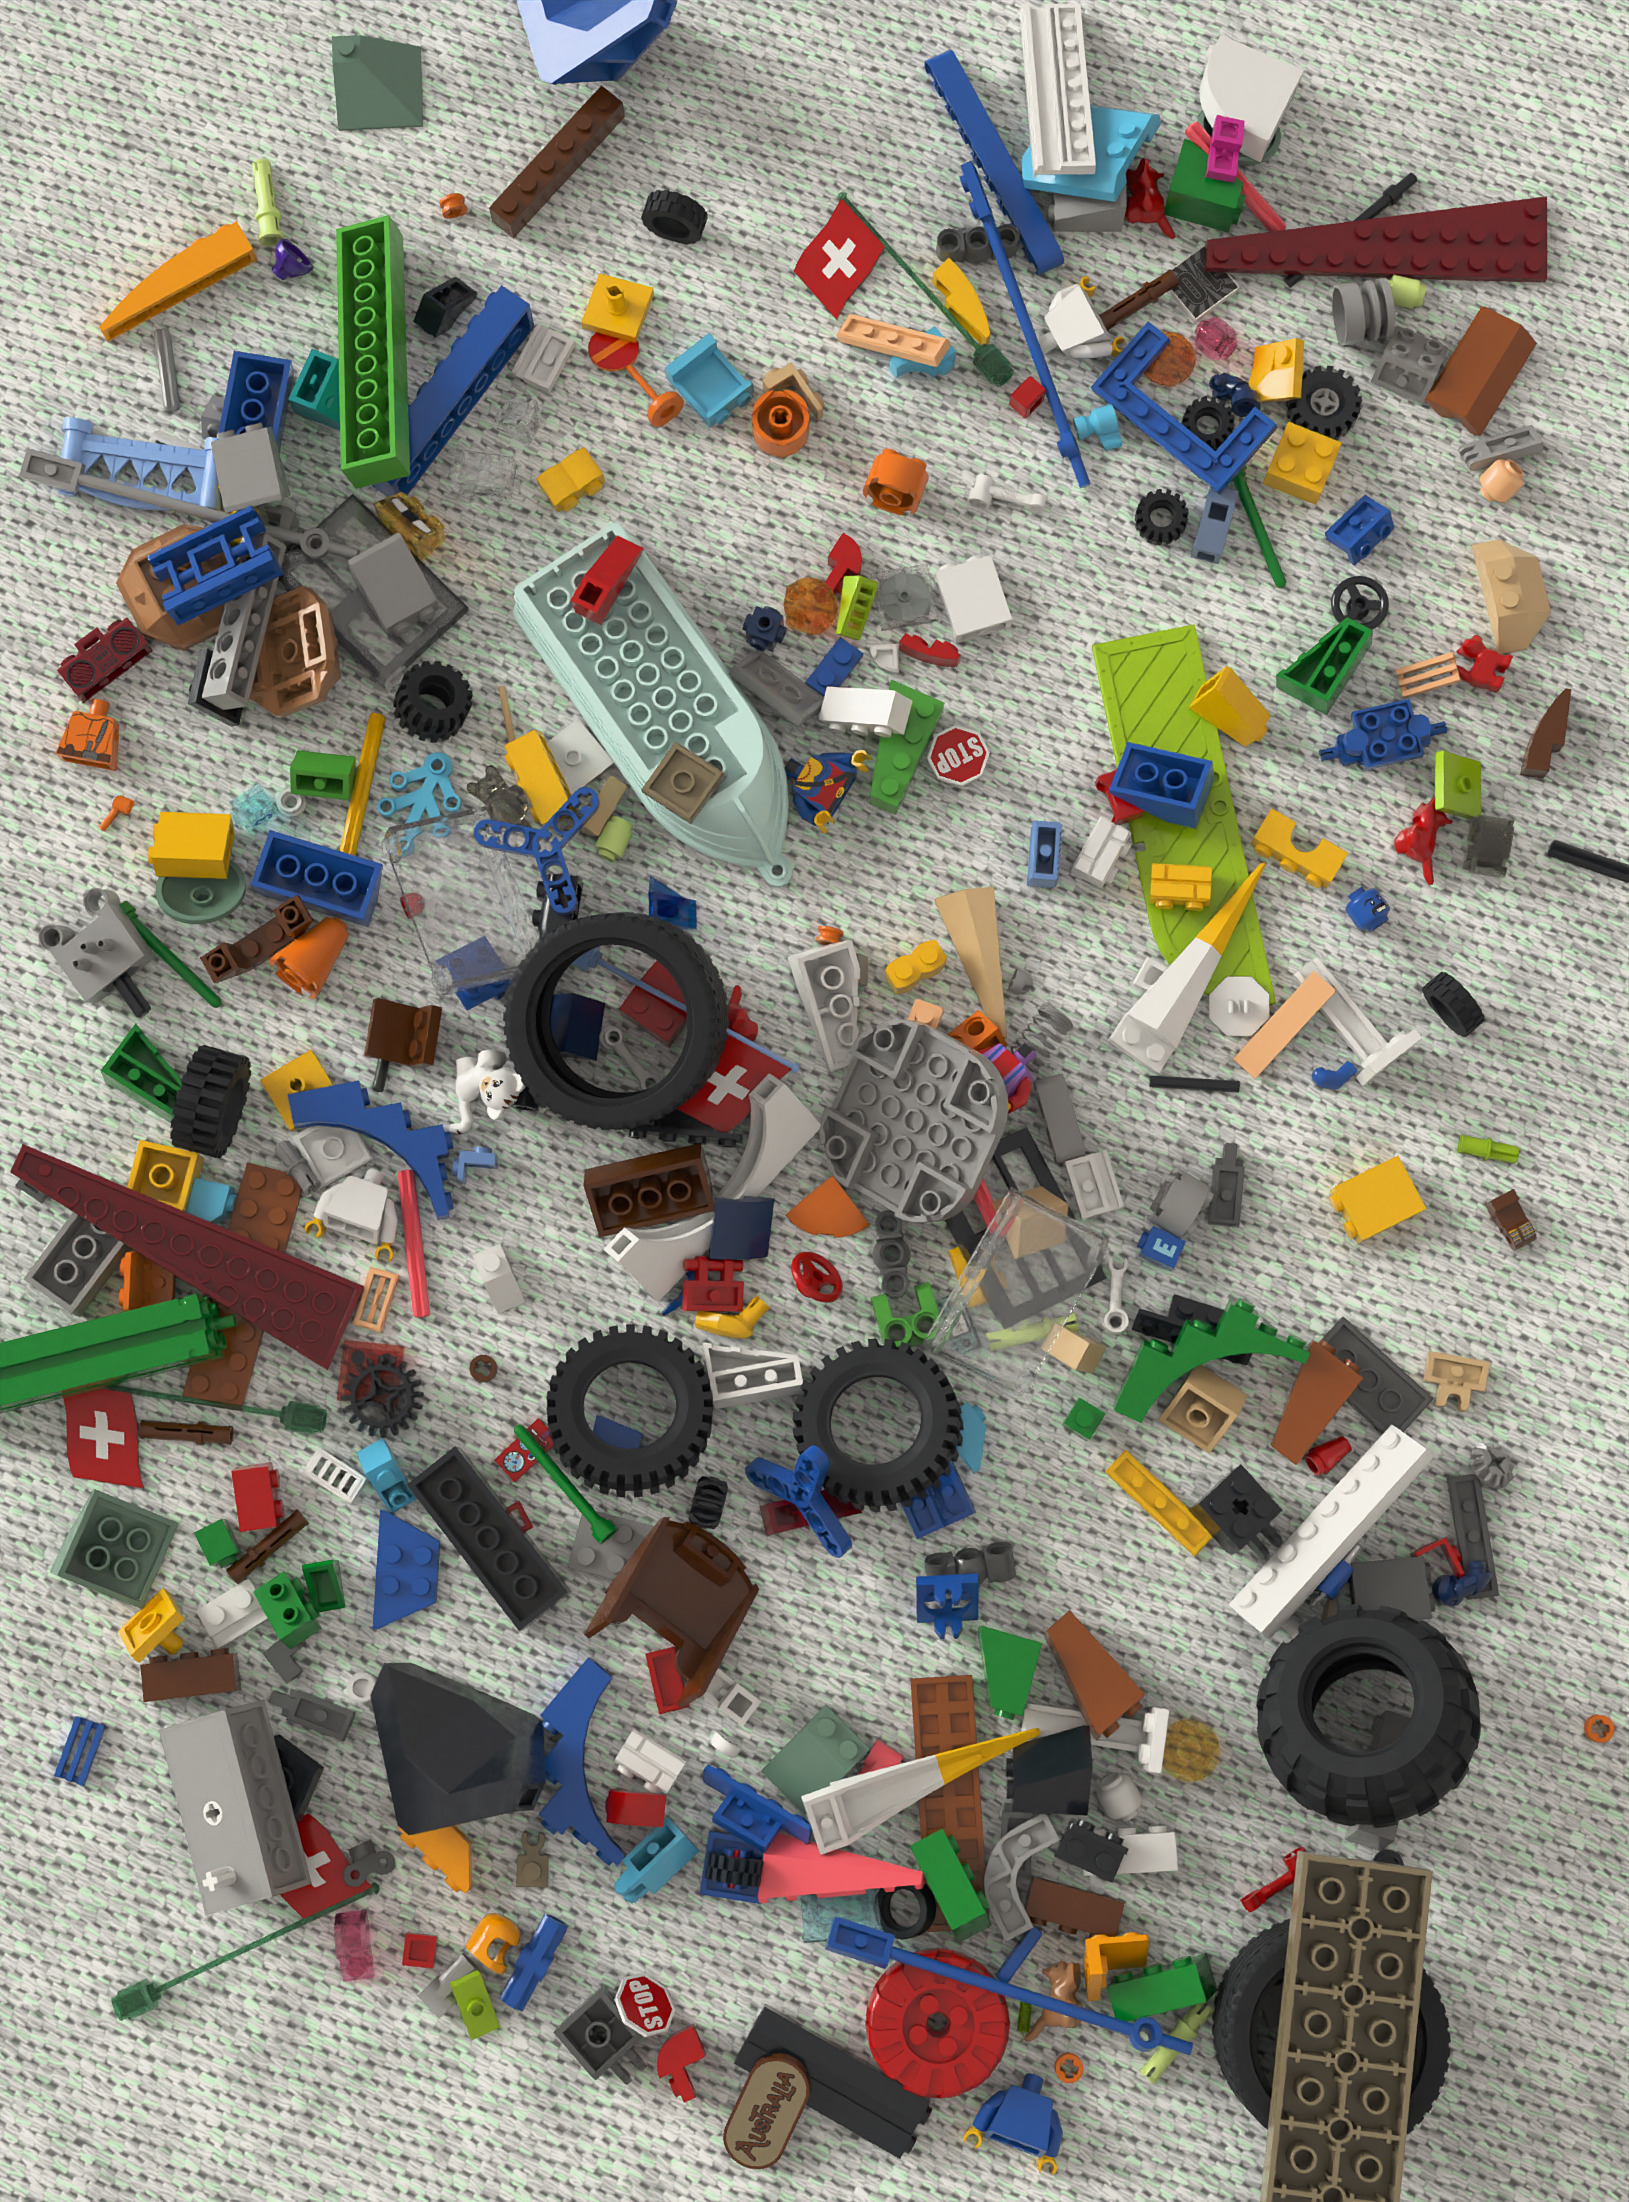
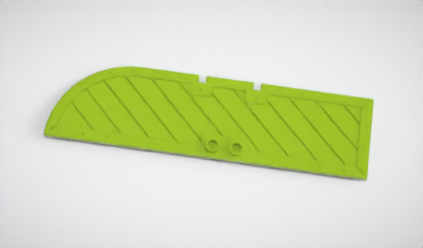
M1195 624L1092 645L1117 768L1127 742L1213 761L1214 782L1196 829L1166 822L1144 811L1141 818L1128 822L1133 844L1144 842L1145 850L1136 852L1135 857L1152 934L1160 952L1169 965L1177 959L1249 877L1217 727L1189 709L1201 685L1207 681ZM1152 863L1212 867L1209 907L1203 906L1201 911L1186 910L1185 905H1173V909L1156 908L1155 903H1150ZM1252 893L1204 994L1209 996L1226 977H1252L1269 994V1005L1276 1004Z

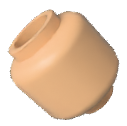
M1499 459L1480 476V483L1482 485L1480 491L1490 502L1496 500L1505 503L1523 487L1522 477L1524 473L1513 460Z

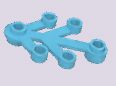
M435 752L430 754L424 760L423 766L406 773L400 771L392 773L389 782L396 791H403L410 783L425 779L421 789L395 799L382 798L377 804V809L383 817H391L396 811L413 805L401 833L395 835L390 841V849L397 858L405 859L412 855L414 851L412 837L425 809L432 823L431 832L433 836L439 840L448 837L450 833L449 826L443 821L433 796L437 783L445 797L443 805L447 812L457 813L462 807L461 800L454 793L448 778L452 773L453 764L451 759L444 753ZM441 762L443 767L440 770L432 769L433 764ZM395 778H404L403 784L399 786L395 785ZM451 799L458 801L454 808L447 806L448 801ZM385 803L392 805L391 810L388 812L382 811V806ZM442 825L446 827V830L443 834L435 833L436 827ZM399 841L407 842L404 849L396 848Z

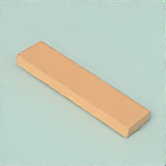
M849 314L837 333L839 342L938 367L951 346L947 338Z
M1313 971L1233 1060L1256 1079L1330 999L1336 990Z

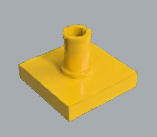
M599 273L581 321L582 328L636 343L654 296L653 287Z
M312 1049L260 1080L290 1131L295 1129L288 1094L333 1086Z
M163 1587L118 1632L130 1656L140 1663L158 1644L170 1655L178 1652L184 1640L177 1636L173 1630L185 1618L172 1595Z

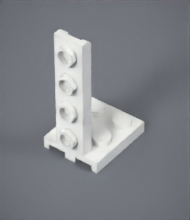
M1318 957L1292 975L1296 982L1301 985L1315 971L1336 990L1319 1010L1362 1062L1361 1066L1364 1069L1355 1077L1362 1086L1366 1085L1401 1056L1405 1055L1422 1039L1416 1029H1413L1408 1034L1403 1030L1387 1043Z
M1026 1703L1021 1732L1039 1728L1041 1733L1038 1737H1044L1087 1724L1080 1711ZM1149 1706L1148 1712L1144 1713L1143 1721L1121 1718L1117 1721L1120 1727L1108 1738L1102 1735L1095 1740L1090 1733L1091 1745L1139 1752L1138 1762L1141 1763V1769L1148 1772L1161 1773L1169 1710Z

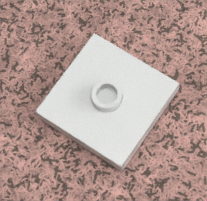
M578 718L547 742L571 794L579 788L587 787L615 765L607 752Z

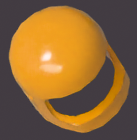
M490 1913L480 1920L465 1947L489 1969L503 1975L508 1968V1965L505 1963V1954L511 1945L518 1946L521 1937L520 1930L506 1916ZM500 1938L505 1943L493 1960L488 1955V1948L494 1939Z

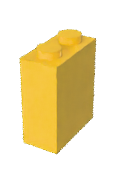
M160 812L158 823L153 825L154 846H150L148 850V862L153 864L155 875L161 877L227 879L235 834L231 814Z
M1398 1155L1330 1190L1332 1196L1329 1197L1333 1209L1337 1213H1342L1346 1220V1223L1343 1224L1346 1234L1351 1240L1355 1238L1358 1244L1427 1209Z

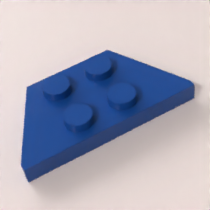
M380 1510L373 1629H380L437 1603L440 1541L386 1510Z

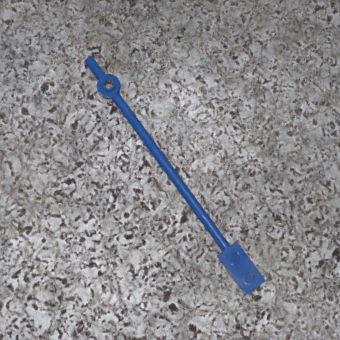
M969 161L960 165L964 174L959 177L965 193L969 191L971 193L973 202L969 203L974 218H980L984 225L1040 381L1045 388L1047 400L1060 432L1061 440L1057 442L1062 458H1069L1079 487H1087L1091 483L1084 467L1078 444L1069 426L1005 252L977 169Z
M837 1916L832 1920L825 1950L883 1969L888 1966L889 1959L1100 2026L1129 2036L1133 2047L1141 2052H1150L1157 2046H1162L1186 2055L1191 2054L1192 2042L1164 2034L1160 2024L1153 2018L1142 2017L1135 2023L1123 2021L894 1947L895 1935ZM1141 2031L1148 2035V2041L1141 2039Z

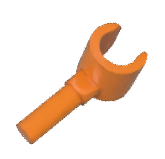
M124 796L115 797L112 802V810L99 828L105 832L119 812L129 815L135 802Z

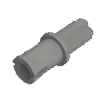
M281 1141L275 1147V1152L286 1166L288 1176L292 1175L305 1195L311 1194L310 1187L313 1192L317 1191L321 1186V1182L308 1167L307 1159L301 1158L290 1141Z

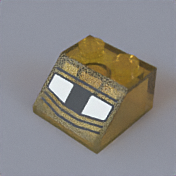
M400 492L374 504L379 520L394 534L400 532L408 548L422 562L446 540L443 531L445 526L434 515L429 517L423 511L425 509L424 506L414 496L409 498L406 494Z

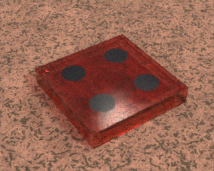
M344 1340L337 1401H341V1396L350 1395L351 1391L342 1388L344 1383L353 1385L354 1380L350 1379L347 1375L349 1372L357 1376L360 1374L356 1369L358 1363L367 1369V1358L371 1357L375 1365H378V1356L383 1355L386 1359V1365H388L391 1356L397 1358V1368L404 1361L405 1346ZM379 1372L386 1386L401 1385L400 1377L393 1372ZM371 1377L367 1378L361 1386L359 1400L370 1394L372 1390ZM380 1387V1395L372 1401H381L382 1405H385L386 1397L390 1396L392 1392H384L383 1388ZM399 1397L394 1401V1407H398Z

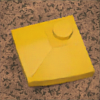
M1294 338L1255 347L1253 368L1248 383L1251 389L1260 395V403L1301 398L1304 340Z

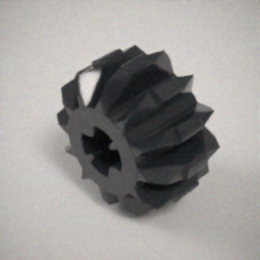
M702 1476L698 1479L688 1519L690 1523L703 1529H715L719 1525L728 1491L727 1482L712 1476Z

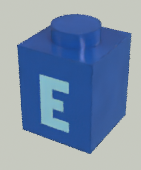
M1153 1226L1149 1233L1143 1231L1136 1247L1141 1249L1139 1257L1168 1271H1172L1186 1241Z

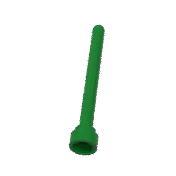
M1245 465L1232 481L1237 491H1239V497L1277 588H1284L1286 586L1285 576L1244 478L1246 475L1245 470L1247 469Z
M128 901L122 902L119 906L131 920L147 945L212 1007H220L222 1003L221 998L137 919L136 909Z
M516 1425L514 1427V1434L592 1525L590 1529L593 1531L592 1536L601 1545L610 1539L618 1531V1527L611 1519L601 1518L523 1425Z

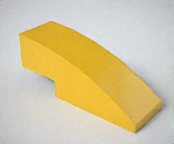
M948 258L933 272L932 284L947 297L944 310L986 348L990 342V330L981 301L964 273Z

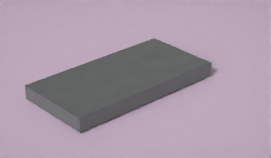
M1342 1316L1322 1338L1336 1349V1352L1333 1354L1342 1362L1347 1358L1361 1368L1358 1374L1363 1379L1346 1402L1381 1434L1391 1424L1404 1433L1434 1399L1345 1317Z

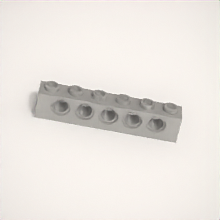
M267 533L254 536L257 549L268 544L282 567L286 545ZM241 538L240 544L245 542L244 538ZM248 553L238 558V565L252 559L250 554ZM279 577L225 603L202 694L203 699L222 710L248 705Z

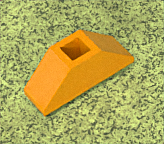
M456 1826L416 1835H408L398 1827L402 1832L400 1838L412 1849L417 1846L425 1854L422 1857L424 1862L434 1871L439 1868L447 1876L444 1879L445 1882L455 1892L458 1893L462 1890L466 1893L472 1888V1842Z

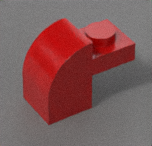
M610 1789L605 1802L606 1822L632 1826L664 1827L666 1795Z
M694 2024L669 2036L663 2043L657 2058L659 2079L671 2073L673 2077L669 2079L671 2089L676 2098L682 2097L684 2103L696 2098L697 2094L685 2066L706 2057L705 2048Z

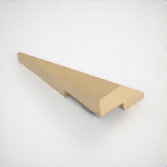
M994 887L964 889L935 898V904L979 998L984 1013L999 1028L1002 1036L1006 1039L1007 1031Z

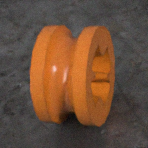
M453 193L441 198L439 204L443 208L442 215L444 218L451 219L467 213L468 209L464 204L465 198L462 194Z
M818 926L820 935L816 937L815 942L821 945L840 942L839 938L843 937L844 932L830 926Z
M1595 1714L1586 1720L1584 1732L1591 1741L1604 1743L1612 1738L1614 1725L1607 1716ZM1596 1720H1599L1601 1724L1607 1727V1731L1602 1732L1604 1736L1600 1738L1598 1733L1592 1732V1725L1596 1726Z
M1063 2053L1056 2059L1054 2065L1055 2072L1062 2082L1074 2083L1081 2078L1083 2064L1078 2056L1073 2053ZM1066 2059H1072L1073 2065L1078 2067L1077 2072L1074 2073L1072 2071L1073 2076L1070 2077L1065 2076V2071L1060 2069L1062 2062L1066 2064Z

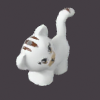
M494 1049L485 1050L478 1053V1058L464 1057L456 1060L457 1077L455 1092L459 1099L462 1121L461 1123L450 1124L449 1131L451 1134L461 1135L470 1130L474 1122L471 1102L477 1099L480 1094L484 1104L487 1106L488 1115L493 1121L500 1119L505 1110L517 1101L519 1093L523 1091L525 1086L520 1079L522 1078L519 1074L513 1073L508 1068H502L507 1062L506 1053Z

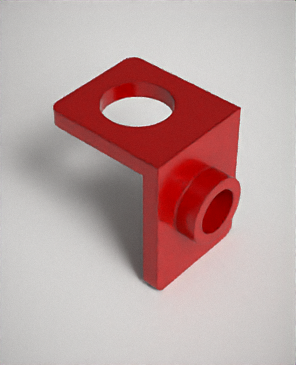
M1446 1537L1440 1538L1410 1553L1411 1557H1418L1440 1546L1454 1575L1457 1577L1465 1575L1460 1565L1462 1557L1455 1545L1450 1546Z

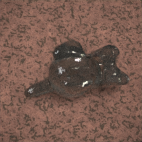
M493 765L487 766L485 777L481 778L477 783L470 782L467 784L466 790L488 807L487 812L492 820L532 828L525 819L529 809L528 795L522 787L516 784L509 787L496 767Z

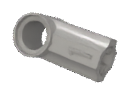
M463 1953L440 1977L437 1976L418 1997L440 2019L456 2002L449 1983L476 1970H479L480 1973L482 1972Z

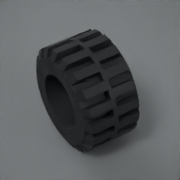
M424 661L421 667L415 664L410 671L407 670L395 694L393 707L396 708L394 711L395 718H400L399 725L402 729L407 727L409 729L407 733L413 737L416 734L419 736L418 740L425 741L426 738H429L431 743H437L439 738L442 741L449 740L450 735L454 737L459 729L462 728L472 706L471 699L473 694L472 690H468L470 686L468 680L461 679L463 674L459 670L454 672L452 670L453 666L449 664L446 667L442 666L440 661H435L434 664ZM420 695H433L439 698L446 708H432L422 701Z

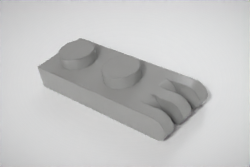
M1529 425L1464 444L1459 447L1458 452L1463 457L1469 470L1476 471L1490 467L1499 459L1506 461L1508 459L1514 460L1542 452L1543 441L1534 427Z

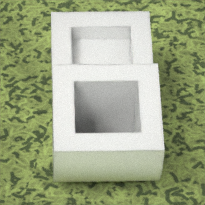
M719 1668L705 1694L702 1695L742 1727L761 1703L756 1696Z

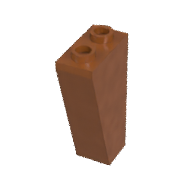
M1323 1339L1319 1343L1314 1340L1309 1343L1310 1355L1306 1364L1301 1363L1270 1444L1295 1465L1298 1464L1363 1379L1358 1374L1361 1368L1347 1358L1342 1362L1333 1354L1336 1352V1349Z
M1070 1610L1047 1629L1044 1637L1086 1724L1090 1726L1091 1735L1095 1740L1102 1735L1106 1738L1110 1737L1120 1727L1117 1723L1118 1720L1125 1714L1131 1718L1143 1707L1140 1701L1145 1696V1693Z

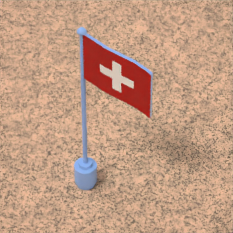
M600 946L586 952L572 963L584 971H588L590 967L595 969L597 965H600L687 1012L686 1005L603 961L601 959L603 953L599 952ZM729 1028L726 1031L729 1036L727 1041H725V1049L719 1057L721 1060L715 1068V1072L694 1097L677 1108L711 1128L725 1133L735 1128L751 1112L749 1094L769 1073L781 1080L790 1071L791 1073H796L799 1070L797 1062L793 1064Z

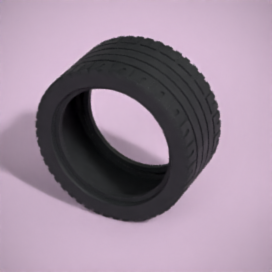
M615 912L587 916L570 921L568 924H563L545 935L546 938L540 939L535 944V947L528 951L525 955L526 958L520 962L518 971L514 973L511 979L513 981L512 984L508 987V998H505L504 1004L506 1011L503 1012V1021H505L503 1030L507 1039L505 1040L506 1048H509L510 1052L508 1054L510 1061L515 1065L513 1068L516 1074H519L522 1078L520 1080L523 1085L530 1089L531 1095L539 1099V1103L544 1107L550 1108L549 1111L555 1115L559 1114L561 1118L567 1121L572 1120L574 1124L580 1126L586 1125L587 1128H601V1130H624L627 1127L630 1129L646 1125L664 1117L682 1106L704 1087L707 1080L715 1072V1068L721 1060L719 1057L725 1049V1041H727L728 1032L726 1031L729 1027V1005L726 1004L728 998L723 988L722 978L720 979L718 976L719 971L717 967L713 965L710 956L704 953L703 947L697 944L694 938L684 934L685 931L673 926L672 923L661 921L660 918L641 913L635 914L634 912ZM602 945L630 947L646 953L657 960L672 975L685 1001L688 1023L682 1053L667 1076L655 1086L645 1090L615 1092L588 1083L573 1072L565 1063L552 1036L550 1008L552 997L560 978L577 958Z
M1290 1919L1284 1920L1283 1923L1278 1922L1268 1930L1264 1929L1259 1933V1936L1248 1941L1249 1944L1246 1947L1243 1946L1238 1951V1956L1231 1960L1229 1963L1231 1966L1228 1970H1225L1222 1976L1224 1978L1222 1983H1219L1217 1989L1218 1996H1215L1214 2000L1215 2010L1212 2013V2020L1214 2021V2025H1212L1213 2045L1217 2051L1216 2058L1220 2064L1222 2074L1239 2101L1267 2130L1272 2087L1266 2079L1259 2061L1256 2032L1263 2003L1273 1986L1285 1973ZM1424 1967L1407 2135L1414 2130L1413 2127L1416 2124L1419 2125L1423 2121V2116L1426 2112H1430L1434 2100L1437 2101L1440 2095V2087H1443L1446 2079L1444 2078L1445 2072H1448L1449 2063L1447 2061L1450 2058L1451 2048H1449V2043H1451L1450 2033L1448 2032L1449 2021L1445 2017L1446 2009L1444 2003L1440 2000L1441 1995L1438 1989L1433 1986L1435 1983L1427 1975Z

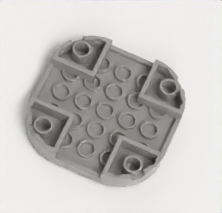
M889 1019L877 1026H871L852 1045L849 1054L853 1055V1058L832 1107H825L823 1111L819 1138L820 1145H824L828 1158L825 1163L833 1176L842 1185L860 1191L895 1212L894 1216L909 1222H939L947 1220L961 1212L975 1196L1002 1137L1008 1117V1095L1004 1081L994 1064L984 1055L926 1023L906 1019Z

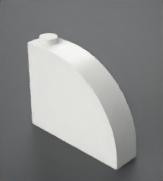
M1220 35L1215 46L1210 44L1204 61L1208 63L1200 85L1201 106L1212 128L1214 127L1217 115L1244 120L1243 142L1239 152L1261 162L1295 95L1304 70Z

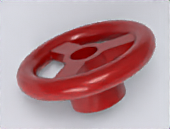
M801 1252L794 1257L791 1271L797 1289L803 1296L823 1303L834 1302L841 1296L843 1290L842 1279L831 1262L814 1252ZM811 1261L822 1266L828 1272L829 1275L824 1274L819 1269H816V1267ZM801 1264L803 1265V1275L800 1270ZM823 1286H834L833 1291L829 1294L820 1292Z

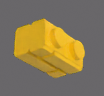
M1152 863L1150 903H1155V907L1159 909H1173V905H1185L1186 910L1201 911L1203 906L1209 907L1212 867Z

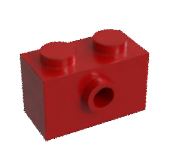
M272 1462L235 1467L231 1473L240 1532L277 1527L280 1524V1518L285 1516L283 1500H278L276 1488L280 1487L278 1469L273 1470Z

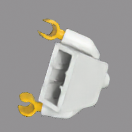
M1088 276L1082 277L1079 285H1071L1056 293L1048 308V313L1044 317L1050 331L1038 338L1040 347L1045 354L1058 346L1064 354L1073 358H1099L1110 355L1117 357L1122 352V350L1117 348L1116 344H1122L1125 339L1122 336H1118L1112 344L1109 342L1111 337L1090 299L1094 295L1096 286L1091 288L1084 286L1090 281Z
M368 1169L364 1179L348 1176L343 1183H338L323 1192L313 1213L315 1219L306 1223L304 1227L305 1232L309 1234L312 1226L316 1224L319 1230L315 1238L323 1237L326 1227L374 1244H378L380 1239L382 1245L376 1249L375 1257L379 1260L380 1250L385 1248L390 1252L388 1260L390 1262L394 1257L391 1243L395 1241L398 1219L394 1202L388 1198L389 1190L386 1187L380 1186L384 1175L375 1169Z

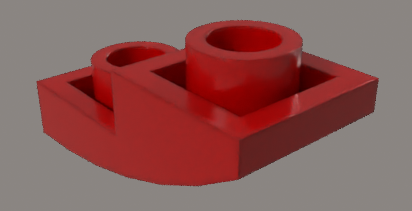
M907 633L899 641V651L922 662L944 667H957L960 663L961 654L958 653L959 650L947 641L942 643L936 639L931 648H929L924 639L917 635L912 637Z

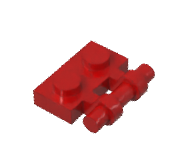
M706 1256L684 1259V1271H694L695 1280H683L682 1310L742 1312L744 1281L733 1280V1272L743 1271V1261L707 1259ZM708 1271H719L720 1280H708Z

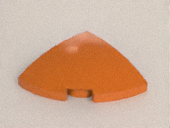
M833 1176L786 1214V1217L797 1227L816 1236L819 1233L833 1235L834 1238L845 1237L869 1226L867 1220Z

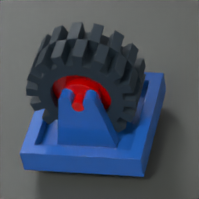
M710 1830L699 1894L761 1904L758 1900V1891L762 1877L764 1853L733 1834Z

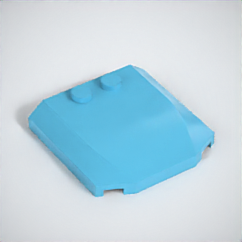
M1090 105L1096 162L1095 174L1037 175L1036 178H1033L1030 144L1022 157L1024 187L1116 202L1127 183L1125 173L1144 141L1151 142L1160 127V114Z

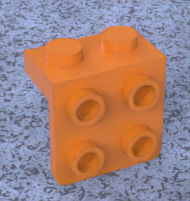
M136 1251L125 1253V1258L123 1257L120 1263V1273L124 1276V1288H121L119 1292V1305L123 1306V1312L175 1299V1275Z

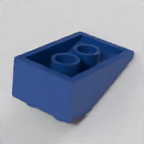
M1127 742L1109 793L1166 822L1196 829L1214 782L1213 761Z

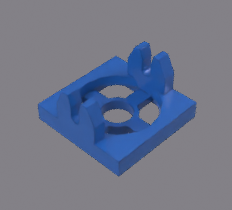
M978 1574L917 1576V1623L934 1622L935 1633L940 1639H945L946 1627L949 1626L951 1627L953 1638L958 1639L962 1632V1621L978 1620ZM946 1594H951V1598L946 1599ZM961 1600H969V1603L964 1607L952 1608V1604L958 1606ZM936 1601L942 1608L930 1609L925 1602Z

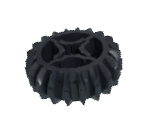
M383 1355L378 1356V1365H375L374 1360L369 1357L366 1359L367 1369L358 1363L356 1369L360 1374L357 1376L349 1372L347 1375L350 1379L354 1380L353 1385L344 1383L342 1388L351 1391L350 1395L341 1396V1401H351V1405L343 1408V1412L351 1413L354 1411L355 1414L350 1417L349 1422L354 1424L361 1420L357 1428L360 1432H363L367 1426H370L368 1435L371 1437L376 1435L378 1428L380 1429L381 1438H387L388 1428L391 1429L394 1436L399 1435L397 1425L400 1424L405 1430L410 1428L405 1420L407 1417L417 1421L418 1416L411 1413L412 1409H423L422 1404L415 1403V1398H423L424 1392H415L414 1388L422 1385V1381L415 1380L411 1382L410 1379L417 1372L412 1369L405 1374L404 1371L408 1366V1363L405 1361L401 1362L396 1368L397 1358L391 1356L388 1365H386V1359ZM379 1372H393L400 1377L404 1384L388 1387L384 1380L381 1379ZM371 1377L372 1390L370 1394L359 1400L361 1386L367 1378ZM380 1387L383 1388L384 1392H392L390 1396L386 1397L385 1405H382L381 1401H372L380 1395ZM404 1393H407L406 1404L401 1413L395 1417L394 1401ZM377 1406L385 1416L386 1421L375 1422L368 1418L362 1409Z

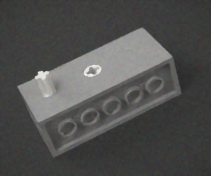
M265 1699L218 1711L159 1730L205 1915L271 1898L312 1884Z

